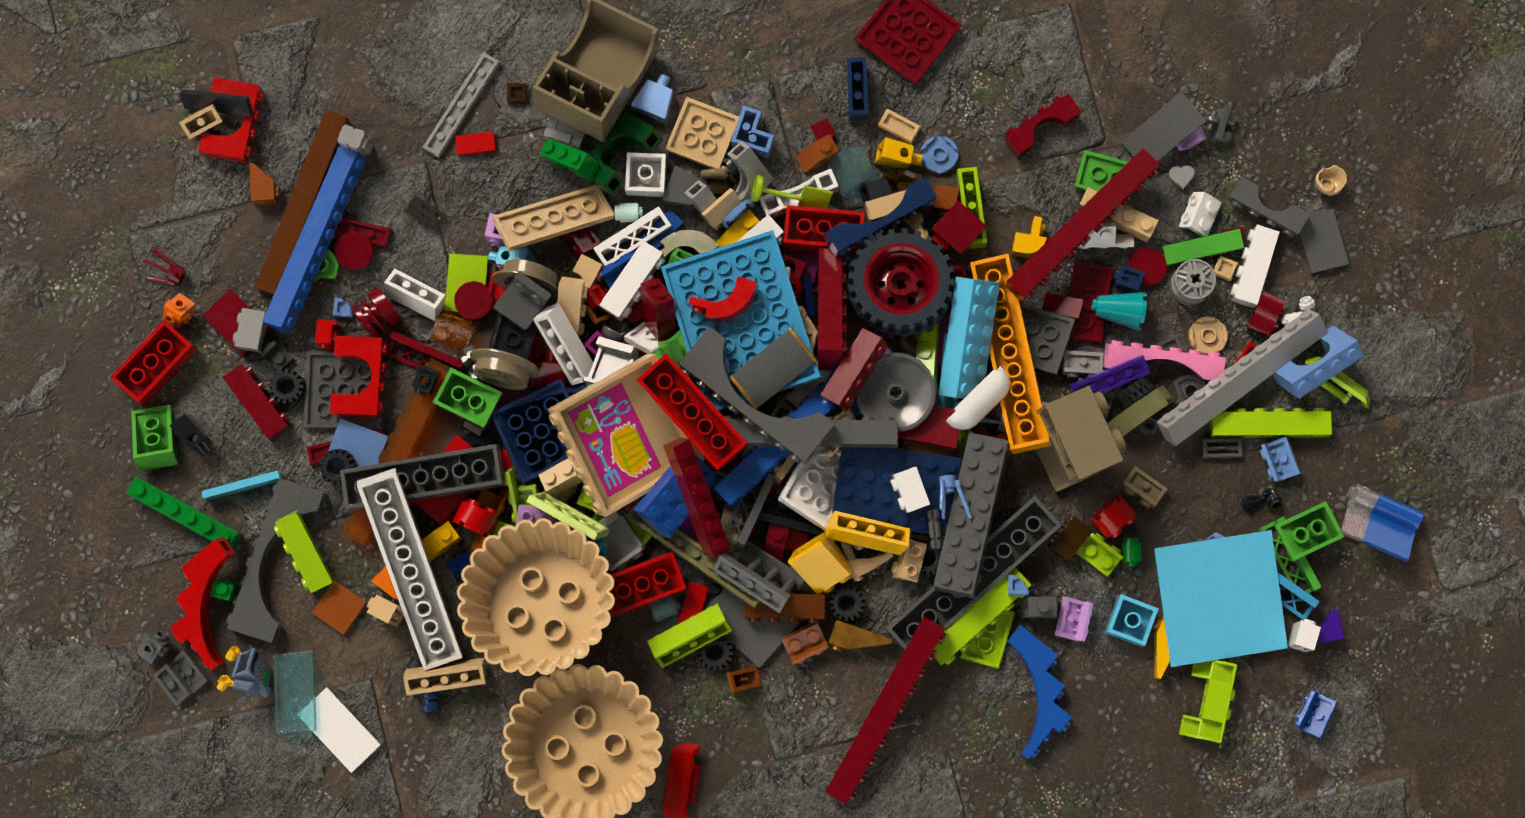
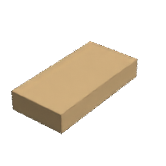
M886 109L878 124V127L910 144L913 143L921 128L916 123L889 109Z
M730 188L701 214L709 225L715 229L742 201L734 190Z

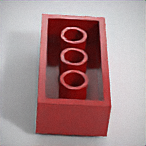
M787 205L783 250L819 253V248H829L823 238L826 231L842 222L864 224L865 212ZM858 245L852 247V251L846 255L856 256V252L858 251V249H861L862 246L858 247Z
M163 320L110 378L137 403L145 406L198 349L172 325Z

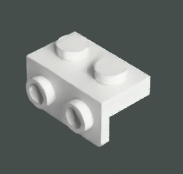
M1193 192L1189 198L1185 213L1181 217L1179 227L1190 229L1201 237L1208 236L1222 202L1206 192Z

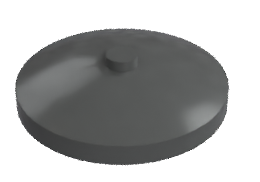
M903 353L885 354L880 357L874 371L866 379L864 387L856 395L858 407L864 417H873L874 420L892 417L894 420H898V433L912 430L927 419L934 407L936 388L932 374L920 360Z

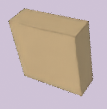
M1220 255L1214 267L1215 275L1230 282L1238 262Z

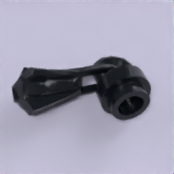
M1267 488L1260 495L1242 496L1240 505L1244 509H1248L1261 501H1265L1268 507L1277 509L1281 506L1282 499L1274 489Z

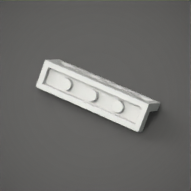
M658 206L593 249L604 266L610 263L614 264L625 253H631L638 249L642 241L649 242L672 226ZM662 218L665 225L659 229L653 228L652 225ZM645 229L648 230L647 237L644 239L635 238L640 232ZM632 240L631 247L627 250L619 248L626 241ZM614 250V258L607 262L603 256Z

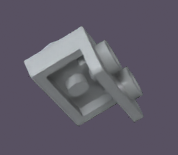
M1066 350L1063 357L1062 375H1067V378L1077 379L1079 376L1090 377L1104 371V353Z

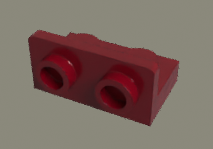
M590 226L559 236L567 245L570 254L577 261L581 254L585 255L601 244Z

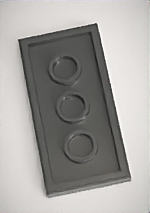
M1181 91L1126 137L1122 143L1133 157L1144 148L1159 162L1207 121Z

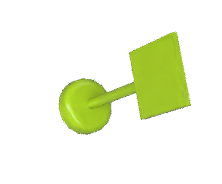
M756 175L751 193V201L758 202L762 192L799 200L798 206L827 209L833 192L804 185L801 196L764 188V177Z

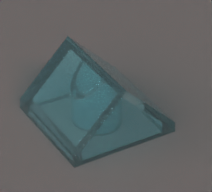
M861 145L845 148L826 162L829 169H832L843 197L858 190L865 181L878 179Z

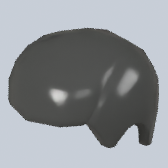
M612 318L608 323L605 320L601 326V333L606 339L625 343L624 336L632 330L628 324Z

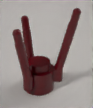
M151 247V251L172 267L167 269L152 261L143 259L144 263L165 272V277L168 278V280L155 277H147L146 279L169 284L173 287L176 284L180 285L186 273L183 271V267L174 263L154 247Z

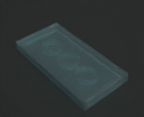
M314 652L274 654L276 734L316 731Z

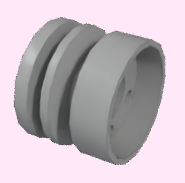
M1190 259L1183 262L1174 272L1170 281V290L1173 297L1185 305L1202 303L1214 289L1216 284L1215 272L1207 262L1200 259ZM1194 277L1197 278L1195 284L1191 282Z

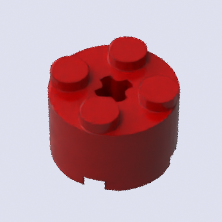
M1120 494L1114 496L1116 500L1113 502L1109 499L1094 513L1096 518L1090 519L1106 538H1116L1122 532L1121 528L1126 523L1129 525L1137 518L1135 515L1136 511Z
M466 498L465 501L462 500L452 522L471 532L478 533L482 537L490 536L498 519V512L487 507L482 509L480 508L481 504L472 499Z

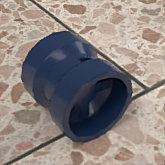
M441 691L421 693V699L423 700L421 712H441V705L439 704Z

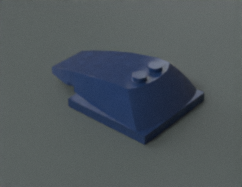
M559 379L493 411L491 417L523 484L538 478L539 474L568 459L566 454L567 448L558 438L557 433L559 431L551 423L548 409L587 388L586 384L571 389L566 388L562 379Z

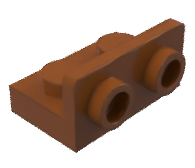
M811 623L781 637L793 664H801L809 657L820 655L829 648L818 623Z

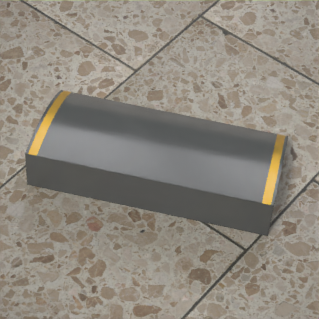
M791 327L732 374L729 379L752 408L757 410L815 364L817 359Z

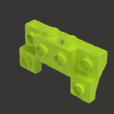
M1218 660L1193 664L1191 676L1206 679L1199 718L1183 715L1179 735L1219 744L1222 742L1226 720L1229 721L1231 715L1229 703L1233 701L1235 696L1233 684L1237 664Z

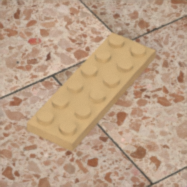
M593 185L495 215L492 221L508 251H512L611 220L615 214L601 189Z

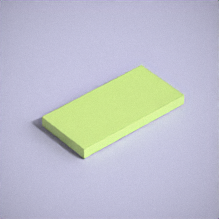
M546 492L529 495L526 501L554 518L565 522L570 527L583 531L586 536L593 540L606 537L610 532L608 527Z

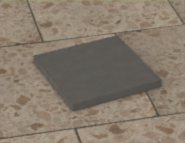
M307 351L304 429H337L340 418L370 430L383 429V413H380V418L341 417L330 414L331 394L353 395L364 391L368 387L372 373L367 362L359 359H339L334 356V351ZM382 393L381 401H384V394H383V393Z
M758 568L754 571L763 578L767 575ZM775 579L770 582L780 589L783 586ZM725 588L708 606L711 607L717 603L719 604L732 629L724 637L758 668L783 643L781 637L790 634L799 625V623H788V619H780V623L768 622L769 619H761L760 622H749V619L744 617L745 602ZM790 590L787 594L795 593L792 590Z

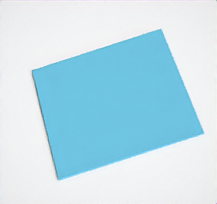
M1272 530L1154 548L1171 667L1288 648Z

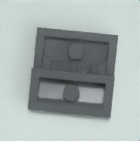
M187 649L179 653L171 662L166 663L153 675L154 679L176 707L211 680Z

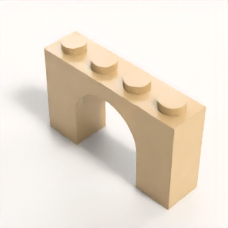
M906 190L865 202V210L869 222L879 220L891 213L901 203ZM918 212L916 216L909 220L907 217L903 219V221L910 225L914 234L915 230L920 231L921 237L927 238L928 232L923 230L921 224L924 223L921 212ZM889 266L887 269L892 271L895 267ZM913 266L907 267L911 271L915 269Z

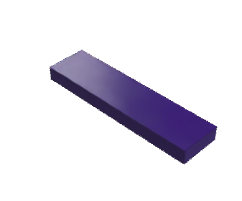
M1140 355L1069 386L1072 393L1090 386L1093 394L1098 391L1103 394L1151 373L1144 356Z

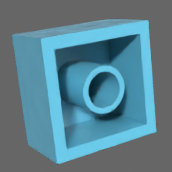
M1120 594L1117 597L1104 633L1144 647L1159 608Z

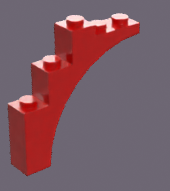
M224 537L215 539L181 567L185 578L192 582V585L179 594L176 600L179 602V607L187 614L170 627L175 639L180 641L181 644L189 641L191 648L202 658L204 666L211 671L225 663L216 649L209 625V600L214 580H216L224 564L235 554V551Z

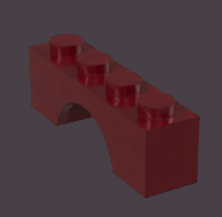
M1069 93L1064 96L1061 94L1053 100V104L1050 106L1044 105L1037 111L1038 114L1034 117L1028 116L1021 122L1022 125L1017 128L1015 126L1010 128L1005 133L1004 142L1018 159L1033 149L1035 144L1033 132L1038 126L1043 123L1054 122L1065 127L1080 117L1082 111Z

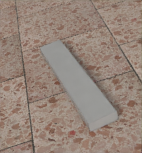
M483 52L422 148L440 159L497 70L500 61Z

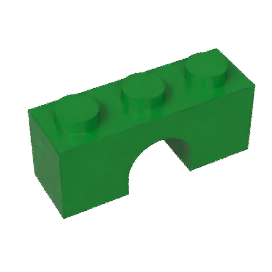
M550 138L547 139L539 153L551 165L562 170L568 168L577 176L591 181L600 166L588 153Z

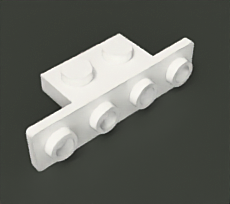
M1104 223L1105 226L1098 233L1094 231L1090 235L1091 240L1084 247L1082 245L1079 246L1082 249L1089 247L1103 249L1109 247L1128 248L1134 247V239L1132 234H1116V223Z

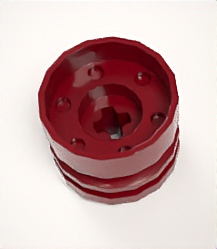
M376 287L367 294L371 301L369 305L361 299L359 302L364 309L360 310L355 304L351 308L362 327L374 337H380L376 328L379 327L386 333V328L383 325L385 321L391 326H395L403 318L381 290Z

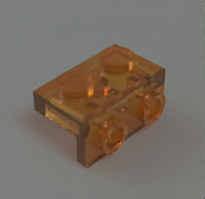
M441 312L436 317L431 339L463 350V348L470 346L473 333L478 325L466 318H458L451 312Z

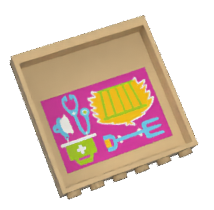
M656 354L644 355L548 409L550 413L549 419L559 431L557 433L558 438L565 444L567 448L566 454L570 461H573L576 467L574 469L579 479H582L584 483L583 490L593 502L591 506L598 515L606 517L648 493L670 466L663 445L680 437L689 439L637 381L644 372L658 361ZM692 443L695 454L702 461L705 460L699 449Z

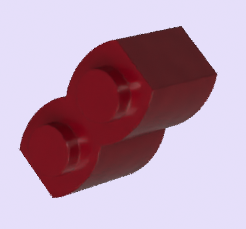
M1263 291L1257 306L1251 314L1246 329L1265 338L1275 334L1278 328L1276 321L1278 317L1281 318L1286 310L1284 306L1285 301Z

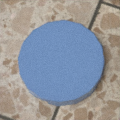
M931 137L921 147V163L929 172L940 175L948 173L955 167L958 160V149L955 143L948 137Z
M751 199L744 200L726 216L722 226L728 230L730 225L750 210V207L754 208L755 203Z

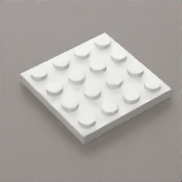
M820 447L806 465L802 462L797 464L778 500L826 531L827 520L832 515L841 450L838 449L829 458L824 448Z

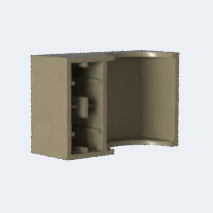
M587 0L582 23L573 41L563 53L560 54L558 51H555L533 86L535 109L604 142L659 51V29L601 0Z
M1087 386L1047 403L1036 411L1037 415H1040L1051 441V446L1039 448L1036 451L1055 492L1092 477L1123 461L1120 453L1126 451V444L1118 429L1109 430L1104 416L1109 414V407L1100 391L1093 394L1090 386Z

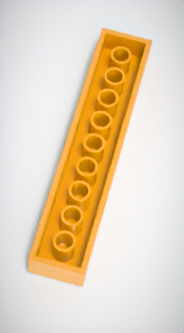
M1009 254L970 262L974 279L1000 283L990 344V358L993 370L997 371L1001 366L1007 372L1010 379L1009 391L1000 401L1010 450L1012 454L1051 446L1048 432L1040 415L1036 413L1043 404L1020 300L1005 287L1006 281L1014 274Z

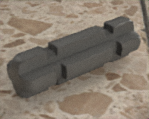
M929 510L927 514L928 519H930L928 524L930 538H932V541H930L931 548L940 549L942 548V540H940L941 530L940 521H938L939 511Z

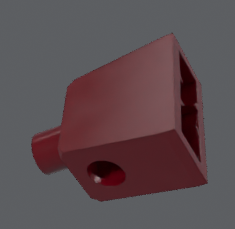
M547 347L546 355L540 354L535 365L540 372L537 377L531 379L529 389L538 390L559 379H562L565 387L569 388L567 376L551 349Z

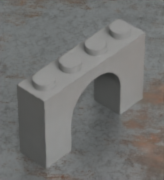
M742 141L727 154L740 173V182L735 193L742 202L746 199H751L756 175L764 177V188L773 180V177L753 150ZM699 180L684 192L700 214L717 200L710 189ZM722 223L715 228L716 231L723 227Z

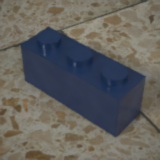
M847 58L849 120H868L867 58Z

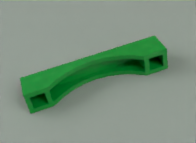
M135 477L126 492L129 496L211 541L224 537L233 550L242 537L241 533L185 504L141 478Z

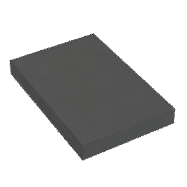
M1329 209L1311 214L1299 234L1310 275L1349 265L1334 210Z

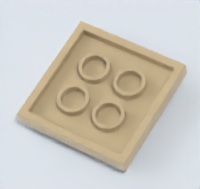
M686 97L665 151L711 169H720L730 146L739 116Z

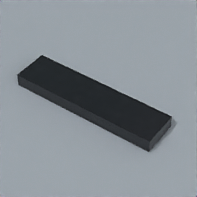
M184 89L179 93L184 109L199 111L213 104L218 113L251 116L254 113L248 96Z

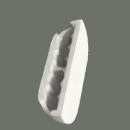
M1001 366L997 371L993 370L957 405L956 411L947 418L946 422L960 430L976 426L1007 395L1010 388V379L1007 372Z

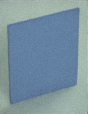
M340 418L328 451L334 449L347 450L349 454L353 455V459L356 460L355 466L357 467L374 465L379 463L388 436ZM340 459L333 460L330 465L331 471L335 474H340V470L345 469L344 462Z

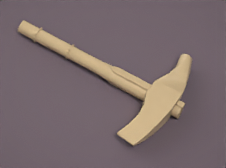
M840 542L845 558L853 568L850 579H853L854 582L862 580V575L874 570L893 557V554L884 552L872 558L856 559L851 544Z

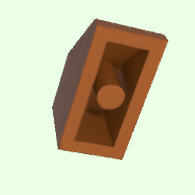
M829 134L813 142L795 158L803 173L806 174L837 158L839 150Z
M249 163L252 203L254 205L278 204V198L281 197L280 186H277L254 163Z

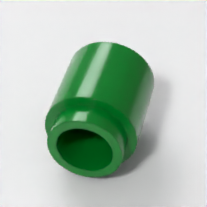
M1139 538L1123 539L1122 563H1127V567L1139 566V563L1142 562V543H1140Z

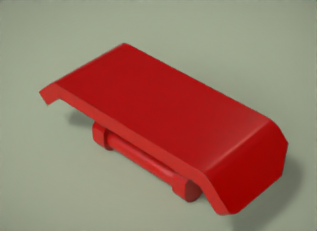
M683 743L672 749L662 807L665 816L668 818H689L686 813L687 803L696 804V789L699 771H701V766L693 765L694 757L700 751V747L697 744Z

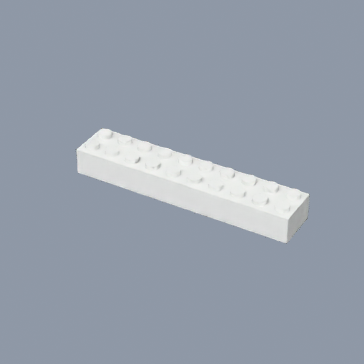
M396 468L357 481L360 496L424 671L462 658V650Z

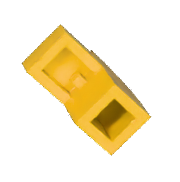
M1034 216L1031 234L1016 232L1011 255L1032 257L1045 244L1047 237L1039 236L1043 235L1045 224L1041 223L1042 217Z

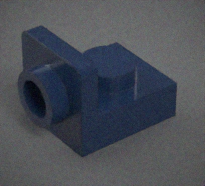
M1122 265L1121 269H1116L1113 280L1116 281L1114 286L1117 288L1122 286L1138 292L1145 272Z

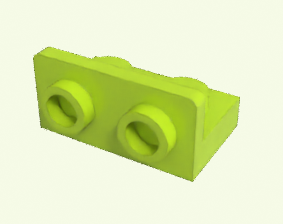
M1091 533L1076 554L1104 576L1108 577L1123 559V556L1120 555L1122 552L1114 545L1110 547L1106 544V539L1100 534Z

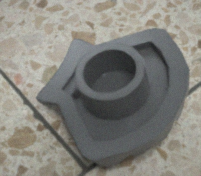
M1189 374L1174 381L1178 394L1176 403L1180 404L1187 400L1194 392L1206 386V382L1200 377Z

